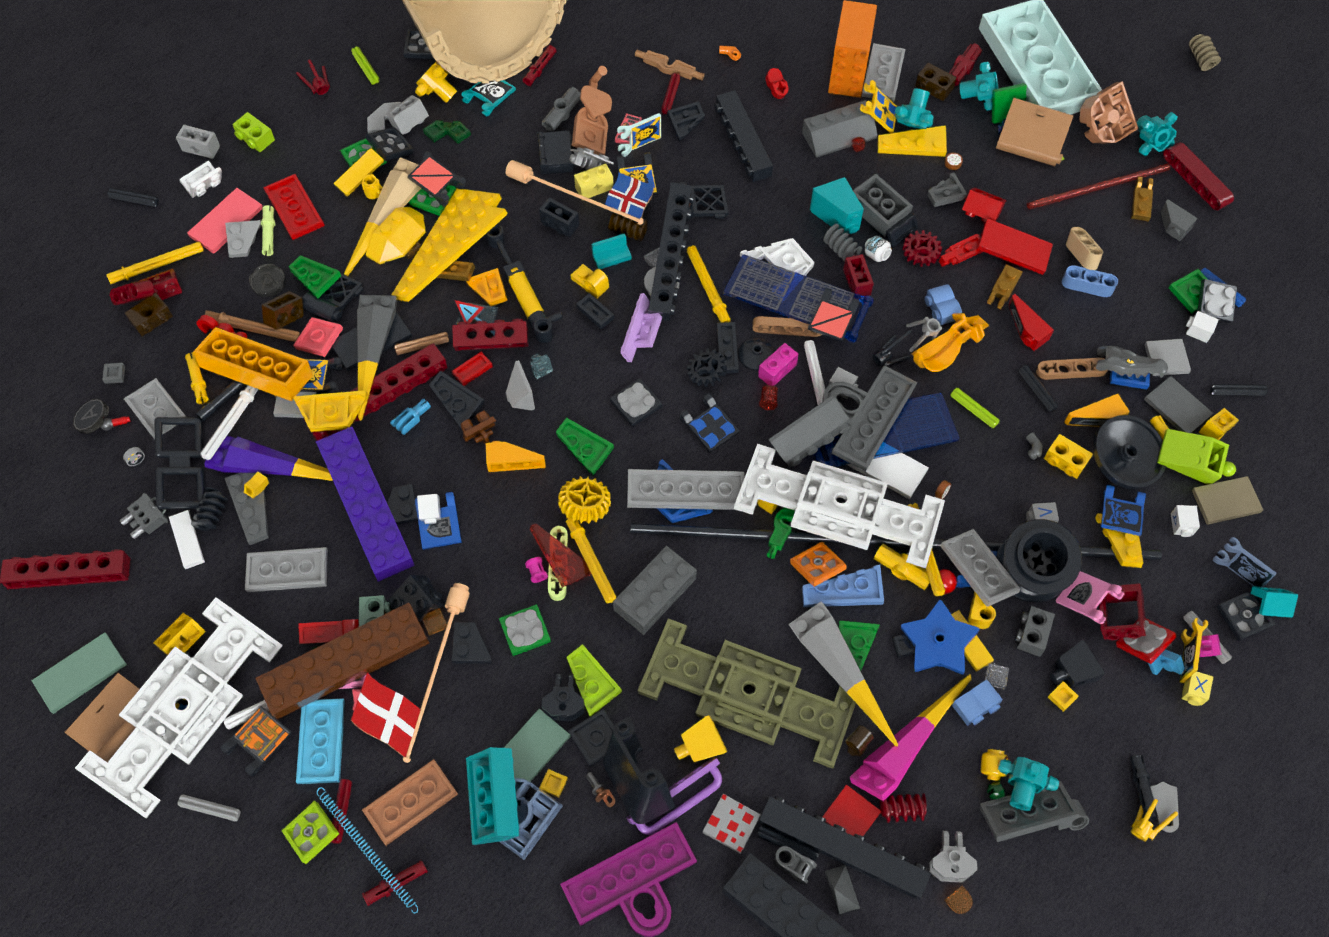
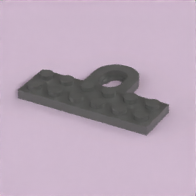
M884 365L868 393L847 382H834L830 384L824 391L822 402L832 395L837 400V396L843 394L856 400L859 406L856 410L850 411L845 409L837 400L853 425L850 426L847 432L842 434L832 454L866 471L918 382Z

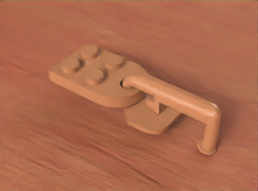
M600 66L590 79L589 86L586 85L581 89L580 100L585 107L581 108L575 116L572 146L583 149L588 148L594 151L593 154L605 155L608 123L603 114L610 112L612 106L611 97L597 89L598 81L607 74L605 66Z

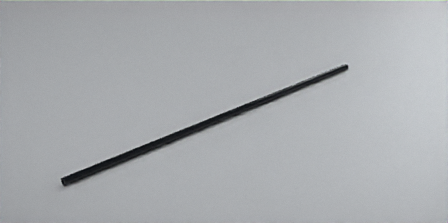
M631 523L630 530L631 533L770 540L774 531ZM791 531L786 540L845 544L810 532ZM872 535L869 545L879 546L884 544L886 546L911 547ZM934 539L932 548L942 549L941 543L948 539ZM984 541L991 551H998L1002 542ZM1032 545V550L1037 552L1038 548ZM1080 546L1082 556L1116 558L1112 548ZM1141 549L1143 559L1161 560L1162 558L1161 550Z

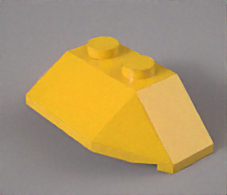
M411 207L395 208L373 232L366 257L378 264L404 257L426 233L424 215Z

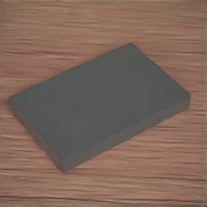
M1172 376L1144 399L1178 431L1193 433L1214 414Z

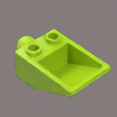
M1171 429L1165 430L1157 463L1207 485L1219 480L1222 475L1230 477L1236 472L1234 463L1226 461L1229 449L1228 444L1213 437Z

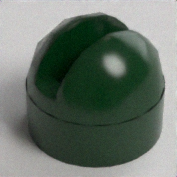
M999 781L988 785L987 793H992L989 795L991 799L995 800L1005 797L1004 789Z

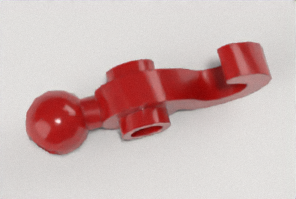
M202 315L197 321L198 328L204 333H207L210 328L213 330L216 327L247 338L246 333H235L230 324L218 323L208 315Z

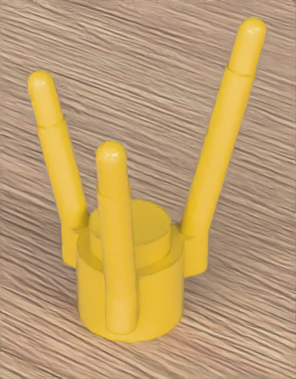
M1157 799L1153 800L1144 818H1142L1143 809L1140 806L1136 820L1131 826V833L1145 842L1148 838L1153 840L1156 834L1178 815L1177 811L1173 812L1153 830L1152 827L1154 825L1148 820L1158 802Z

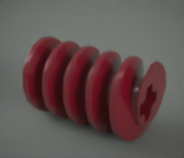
M925 793L922 794L921 798L919 794H914L913 798L910 794H906L903 799L901 794H897L896 799L893 795H889L887 800H880L882 817L886 818L887 823H890L891 816H894L896 822L899 821L900 816L903 817L904 822H907L908 815H911L913 821H916L917 815L920 816L921 821H924L927 813Z

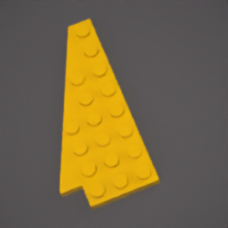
M457 188L391 295L396 296L397 300L409 302L508 214L504 208H497L502 199L500 194Z

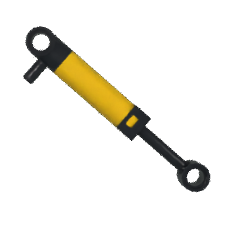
M496 224L486 233L487 242L490 247L498 248L506 263V266L503 267L504 276L509 286L512 287L531 324L537 341L547 343L553 338L552 322L562 319V313L558 312L548 317L545 315L525 276V270L520 260L513 263L504 246L503 227L500 224Z

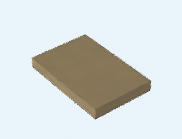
M1248 476L1195 487L1192 490L1207 525L1254 515L1263 511Z

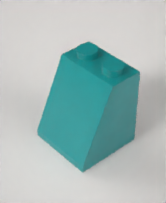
M845 177L813 188L810 211L830 226L839 224L838 229L843 228V234H853L860 229L864 208Z

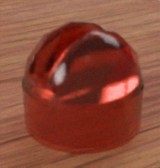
M863 137L852 139L853 150L856 152L864 150L865 139Z

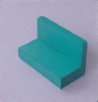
M625 234L592 244V256L598 269L632 259L626 244Z
M1252 587L1251 594L1262 598L1259 614L1264 616L1293 617L1298 594L1280 588Z

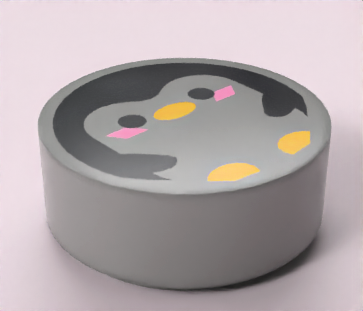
M133 447L125 452L123 459L129 466H135L143 461L145 455L139 447Z

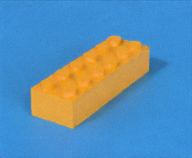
M216 327L193 351L200 368L291 402L294 396L301 391L313 376L307 360Z

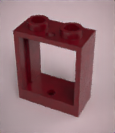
M1141 584L1119 585L1122 588L1121 591L1124 592V596L1121 599H1117L1107 593L1099 604L1100 611L1103 612V616L1106 618L1104 623L1101 624L1103 638L1118 640L1119 638L1129 637L1137 639L1146 636L1144 598ZM1137 601L1139 624L1108 625L1107 603Z

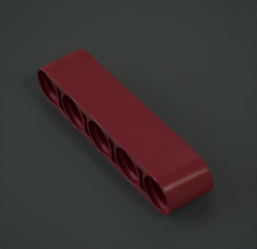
M1178 142L1164 150L1165 160L1214 210H1220L1234 201L1233 193L1184 143Z

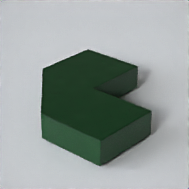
M436 120L423 129L424 134L434 143L448 134L459 144L471 135L470 130L460 121L449 123Z

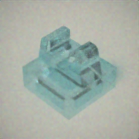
M539 354L532 356L533 361L530 364L536 379L553 371L550 358L547 355L541 357Z

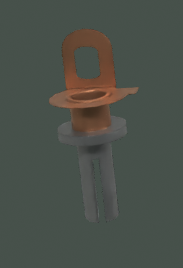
M592 772L588 773L586 778L594 788L592 790L593 795H597L596 802H600L603 799L608 807H612L615 804V798L610 790H605V784H599ZM608 796L613 800L611 803L607 801Z

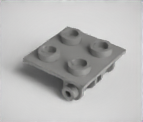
M577 147V149H570V151L574 152L569 158L571 163L582 168L585 167L586 170L598 167L602 163L614 164L608 161L609 157L602 154H593L594 151L588 148Z

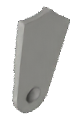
M1165 782L1151 786L1153 798L1158 800L1155 807L1159 816L1157 819L1159 825L1173 812H1178L1177 787ZM1179 812L1170 822L1171 826L1166 825L1162 829L1163 831L1172 833L1178 829Z

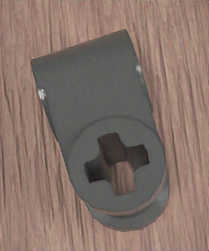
M787 846L779 848L773 858V862L778 869L804 885H807V878L812 869L817 867L813 860ZM779 854H787L790 860L789 863H782L779 859Z

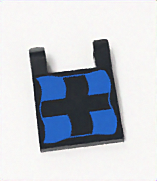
M707 393L703 396V403L709 409L694 419L684 409L680 412L679 419L690 428L711 453L740 431L716 404L711 394Z

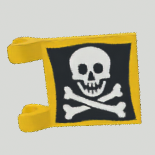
M1198 618L1193 620L1192 628L1194 632L1191 635L1192 637L1187 636V629L1181 633L1184 643L1183 663L1185 666V670L1180 676L1181 683H1185L1198 670L1202 632L1208 626L1207 620L1203 621V626L1197 623Z

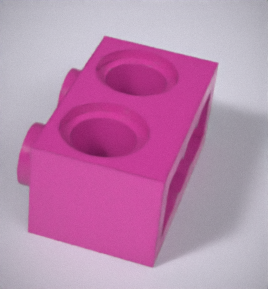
M784 343L759 366L758 377L772 388L797 365L798 353Z

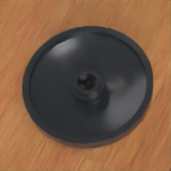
M1130 415L1115 416L1103 423L1095 433L1093 440L1095 461L1101 472L1111 482L1120 487L1132 490L1146 488L1155 483L1162 476L1166 466L1157 463L1163 442L1162 438L1149 423L1138 417Z

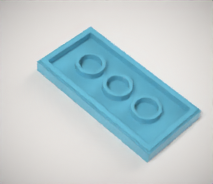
M320 699L301 707L296 774L297 784L340 782L344 699Z

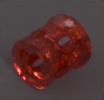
M770 385L762 387L761 400L759 401L761 408L765 410L777 408L778 388Z

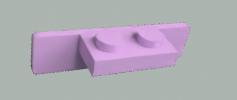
M644 293L640 294L636 303L634 314L621 347V354L627 362H632L637 348L653 347L662 320V316L659 313L648 314L650 300Z

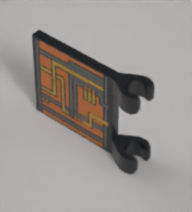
M260 706L243 726L221 746V750L225 754L230 755L239 744L255 758L245 769L253 777L292 732L265 708Z

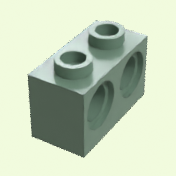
M384 595L359 597V627L390 612V603L386 601ZM373 607H380L378 611L371 612Z

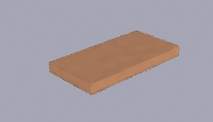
M433 759L362 809L385 846H387L450 801L458 793Z

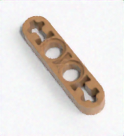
M763 316L753 319L752 328L758 333L821 336V334L808 330L810 322L803 319Z
M1104 358L1042 361L1036 369V374L1041 379L1049 380L1101 377L1108 370L1099 371L1096 369L1097 361L1104 360ZM1083 365L1086 368V371L1083 372L1078 370L1077 366ZM1059 366H1065L1068 372H1061Z

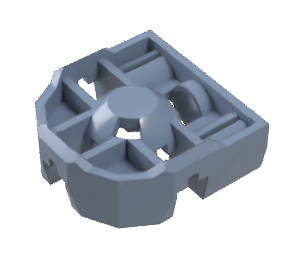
M515 778L516 800L521 801V805L517 806L519 836L515 837V839L524 844L525 847L521 846L513 838L499 842L525 860L563 805L530 781ZM531 787L537 792L530 801H527L523 796ZM539 801L546 805L548 808H550L551 811L544 807L542 804H540ZM534 814L539 820L535 823L530 833H528L524 828L531 823Z

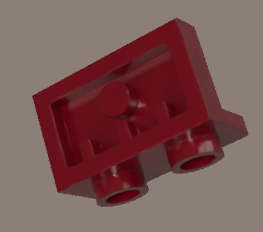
M174 269L139 280L151 281L154 287V294L156 293L161 300L182 293Z

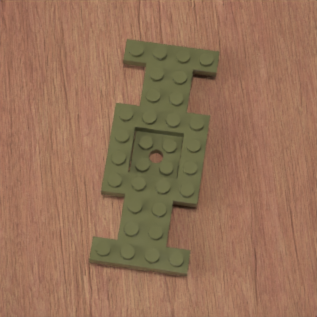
M671 619L667 620L639 686L638 694L657 701L665 682L702 696L695 716L704 718L710 715L714 723L770 745H774L780 727L819 741L820 743L813 761L833 769L856 702L841 686L838 689L834 702L796 688L801 668L727 640L724 641L717 657L681 644L687 625ZM746 685H752L755 688V692L747 694L743 688Z

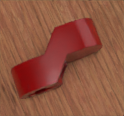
M770 69L765 77L767 86L771 89L772 95L775 98L782 99L789 90L787 81L783 79L779 69Z

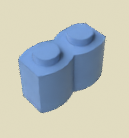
M948 284L927 291L925 303L928 307L930 306L933 318L938 320L940 325L954 322L955 320L952 318L953 313H962L960 304L955 299L954 293Z
M985 680L955 700L952 706L967 726L971 723L977 725L984 719V714L988 712L993 714L1000 709L1001 706L999 704L1003 699L990 682Z

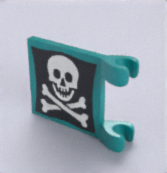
M505 80L498 82L489 81V83L478 82L469 90L462 92L461 95L464 97L462 101L468 104L473 96L485 102L482 105L484 110L482 114L489 116L497 105L516 90V87Z

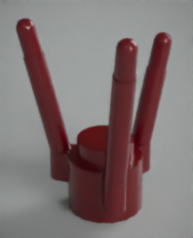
M309 59L308 63L315 76L313 85L299 72H296V74L312 90L313 94L323 95L330 88L325 66H322L323 78H321Z

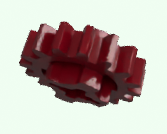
M922 230L921 234L918 231H915L914 235L910 233L904 241V256H908L907 261L913 260V265L920 263V267H922L923 263H926L927 266H930L931 262L936 263V260L940 258L942 251L941 241H936L937 236L932 237L931 232L925 234L924 230Z

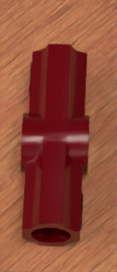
M970 44L964 53L957 57L953 68L949 72V74L957 77L955 85H959L966 74H970L976 60L981 55L982 49L978 44Z

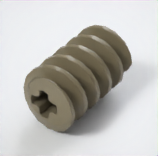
M1200 34L1190 40L1189 47L1199 63L1201 71H1208L1220 63L1221 57L1218 56V52L1209 36Z

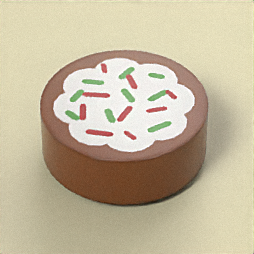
M949 153L945 159V166L951 170L959 169L963 162L962 156L958 153Z
M946 480L942 481L935 492V497L943 500L951 488V483Z

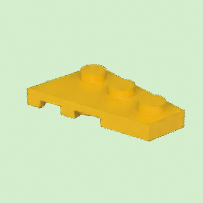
M1097 513L1095 517L1097 523L1101 524L1102 514ZM1103 528L1102 532L1110 540L1111 548L1120 565L1141 568L1143 557L1139 536Z

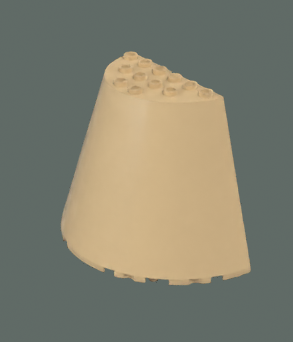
M402 0L435 60L453 76L471 83L502 81L528 67L532 63L531 60L535 56L539 57L543 52V48L552 40L550 36L556 24L561 22L564 13L563 6L566 3V0Z

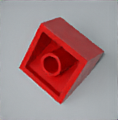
M974 187L970 190L962 210L966 211L965 214L975 217L977 215L982 217L981 220L984 222L987 218L997 221L1006 203V199Z

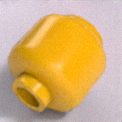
M988 749L987 752L982 754L981 773L987 775V779L1000 781V777L1007 776L997 769L1000 760L1009 761V757L1004 754L1005 751Z

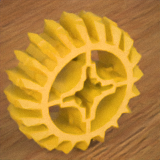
M580 476L578 480L572 478L571 482L566 481L565 486H562L558 495V505L562 513L566 514V518L572 517L573 522L579 520L580 523L587 521L589 524L591 520L597 522L598 518L603 519L604 515L607 514L611 504V496L607 487L603 486L602 482L597 483L596 478L590 480L589 477L582 479Z

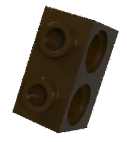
M927 63L918 74L915 86L930 92L935 98L944 101L954 89L957 77Z
M288 291L262 304L263 324L278 330L303 317L302 297Z

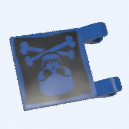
M1106 485V490L1103 493L1101 527L1141 536L1146 493L1138 492L1133 503L1113 498L1114 486Z

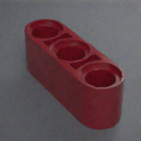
M149 280L129 283L112 289L110 291V299L114 305L135 302L151 297L154 294V287Z

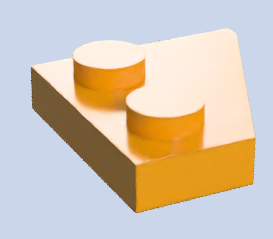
M498 268L472 276L470 281H466L490 306L508 301Z

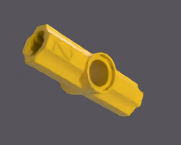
M882 544L874 556V560L891 569L892 574L901 580L907 579L925 590L930 584L926 569L907 563L908 554H899Z

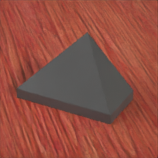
M846 865L825 871L838 914L860 909Z

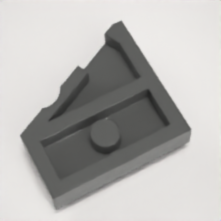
M951 173L946 181L942 180L937 186L928 190V197L933 206L937 207L966 200L967 193L955 173Z

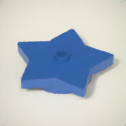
M941 600L938 601L925 619L901 624L902 631L915 646V672L938 666L964 674V649L978 634V627L955 620ZM936 638H942L944 640L939 642Z

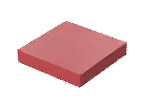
M311 317L293 346L297 350L325 357L343 330L341 324Z

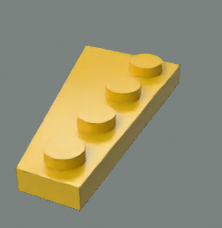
M946 126L878 135V153L945 157L947 153Z

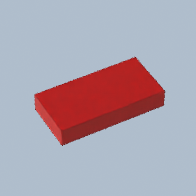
M481 351L451 372L456 380L465 386L492 368L493 365Z

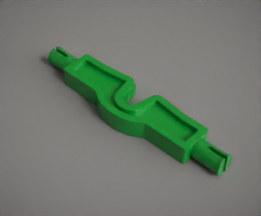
M784 507L775 516L774 531L769 540L768 558L771 556V559H774L777 550H782L792 530L791 526L784 522H792L795 510Z

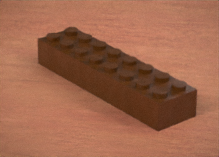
M407 603L255 679L271 715L279 719L365 676L367 673L369 674L430 643L411 604Z

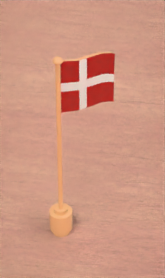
M454 583L453 587L450 588L445 607L451 614L421 709L403 695L378 683L367 673L351 719L363 732L396 750L403 756V761L406 763L411 761L409 759L454 615L464 612L469 598V587L463 584Z

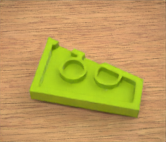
M583 644L567 656V661L574 674L581 697L584 699L589 717L622 692V689Z

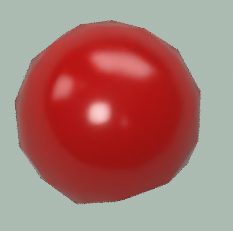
M939 570L945 588L944 594H949L955 590L957 578L950 570Z

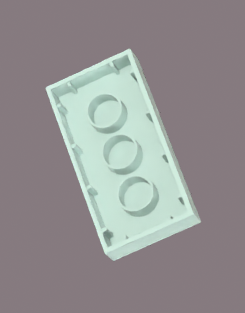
M1030 0L982 15L979 30L1014 85L1022 83L1027 85L1026 102L1066 114H1074L1080 112V108L1086 99L1102 90L1044 0Z

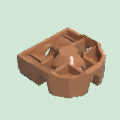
M1123 81L1116 82L1096 95L1089 97L1080 108V122L1090 127L1084 133L1085 137L1092 143H1116L1138 129ZM1095 120L1100 122L1098 126H1096Z

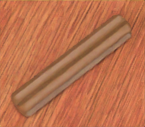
M446 332L395 344L394 347L396 354L400 355L426 348L433 343L435 345L447 343L449 338Z

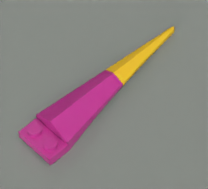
M971 674L967 675L896 733L894 737L898 747L888 740L863 760V765L850 776L851 783L884 801L898 787L931 732L971 681Z

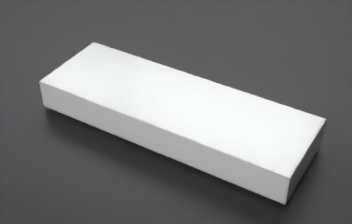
M187 510L170 516V523L184 568L188 569L204 563L195 528L191 525L192 518L190 512Z

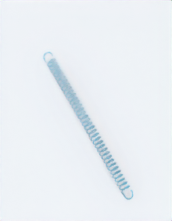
M323 802V803H325V806H327V809H329V811H330L331 808H333V807L336 805V803H335V804H333L330 808H328V805H326V802ZM330 811V812H332V815H334V817H335L336 814L339 813V812L337 811L335 814H333V811ZM344 815L340 820H338V817H335V818H337V821H339V824H343V823H340V821H341L342 819H344V818L346 817V815ZM353 824L350 825L347 829H345V826L342 827H344V830H346L347 832V830L350 829L353 826ZM358 830L355 831L352 835H350V832H347L349 833V836H351V839H354L356 845L360 846V844H357V842L360 841L363 838V836L360 837L357 841H355V838H352V836L355 835L358 832ZM365 843L362 847H359L361 848V851L365 852V850H362V848L365 847L368 843ZM370 849L367 853L363 854H366V857L370 858L372 855L375 854V852H373L370 856H367V854L373 850ZM381 861V862H380L378 865H376V866L373 865L374 867H376V870H379V871H380V869L385 866V864H383L379 869H377V867H378L383 861ZM386 867L382 872H379L381 873V876L385 877V875H387L390 872L389 870L384 875H382V873L385 870H387L388 867ZM393 873L390 874L387 878H384L386 879V882L390 883L395 878L394 876L390 881H387V879L391 877ZM398 883L395 887H393V888H394V892H396V891H395V888H396L397 886H399L400 883ZM396 892V895H399V898H401V901H404V904H407V905H408V903H405V901H406L411 895H409L405 900H402V898H403L404 896H406V895L408 894V892H406L402 897H400V894H401V893L397 894V892Z

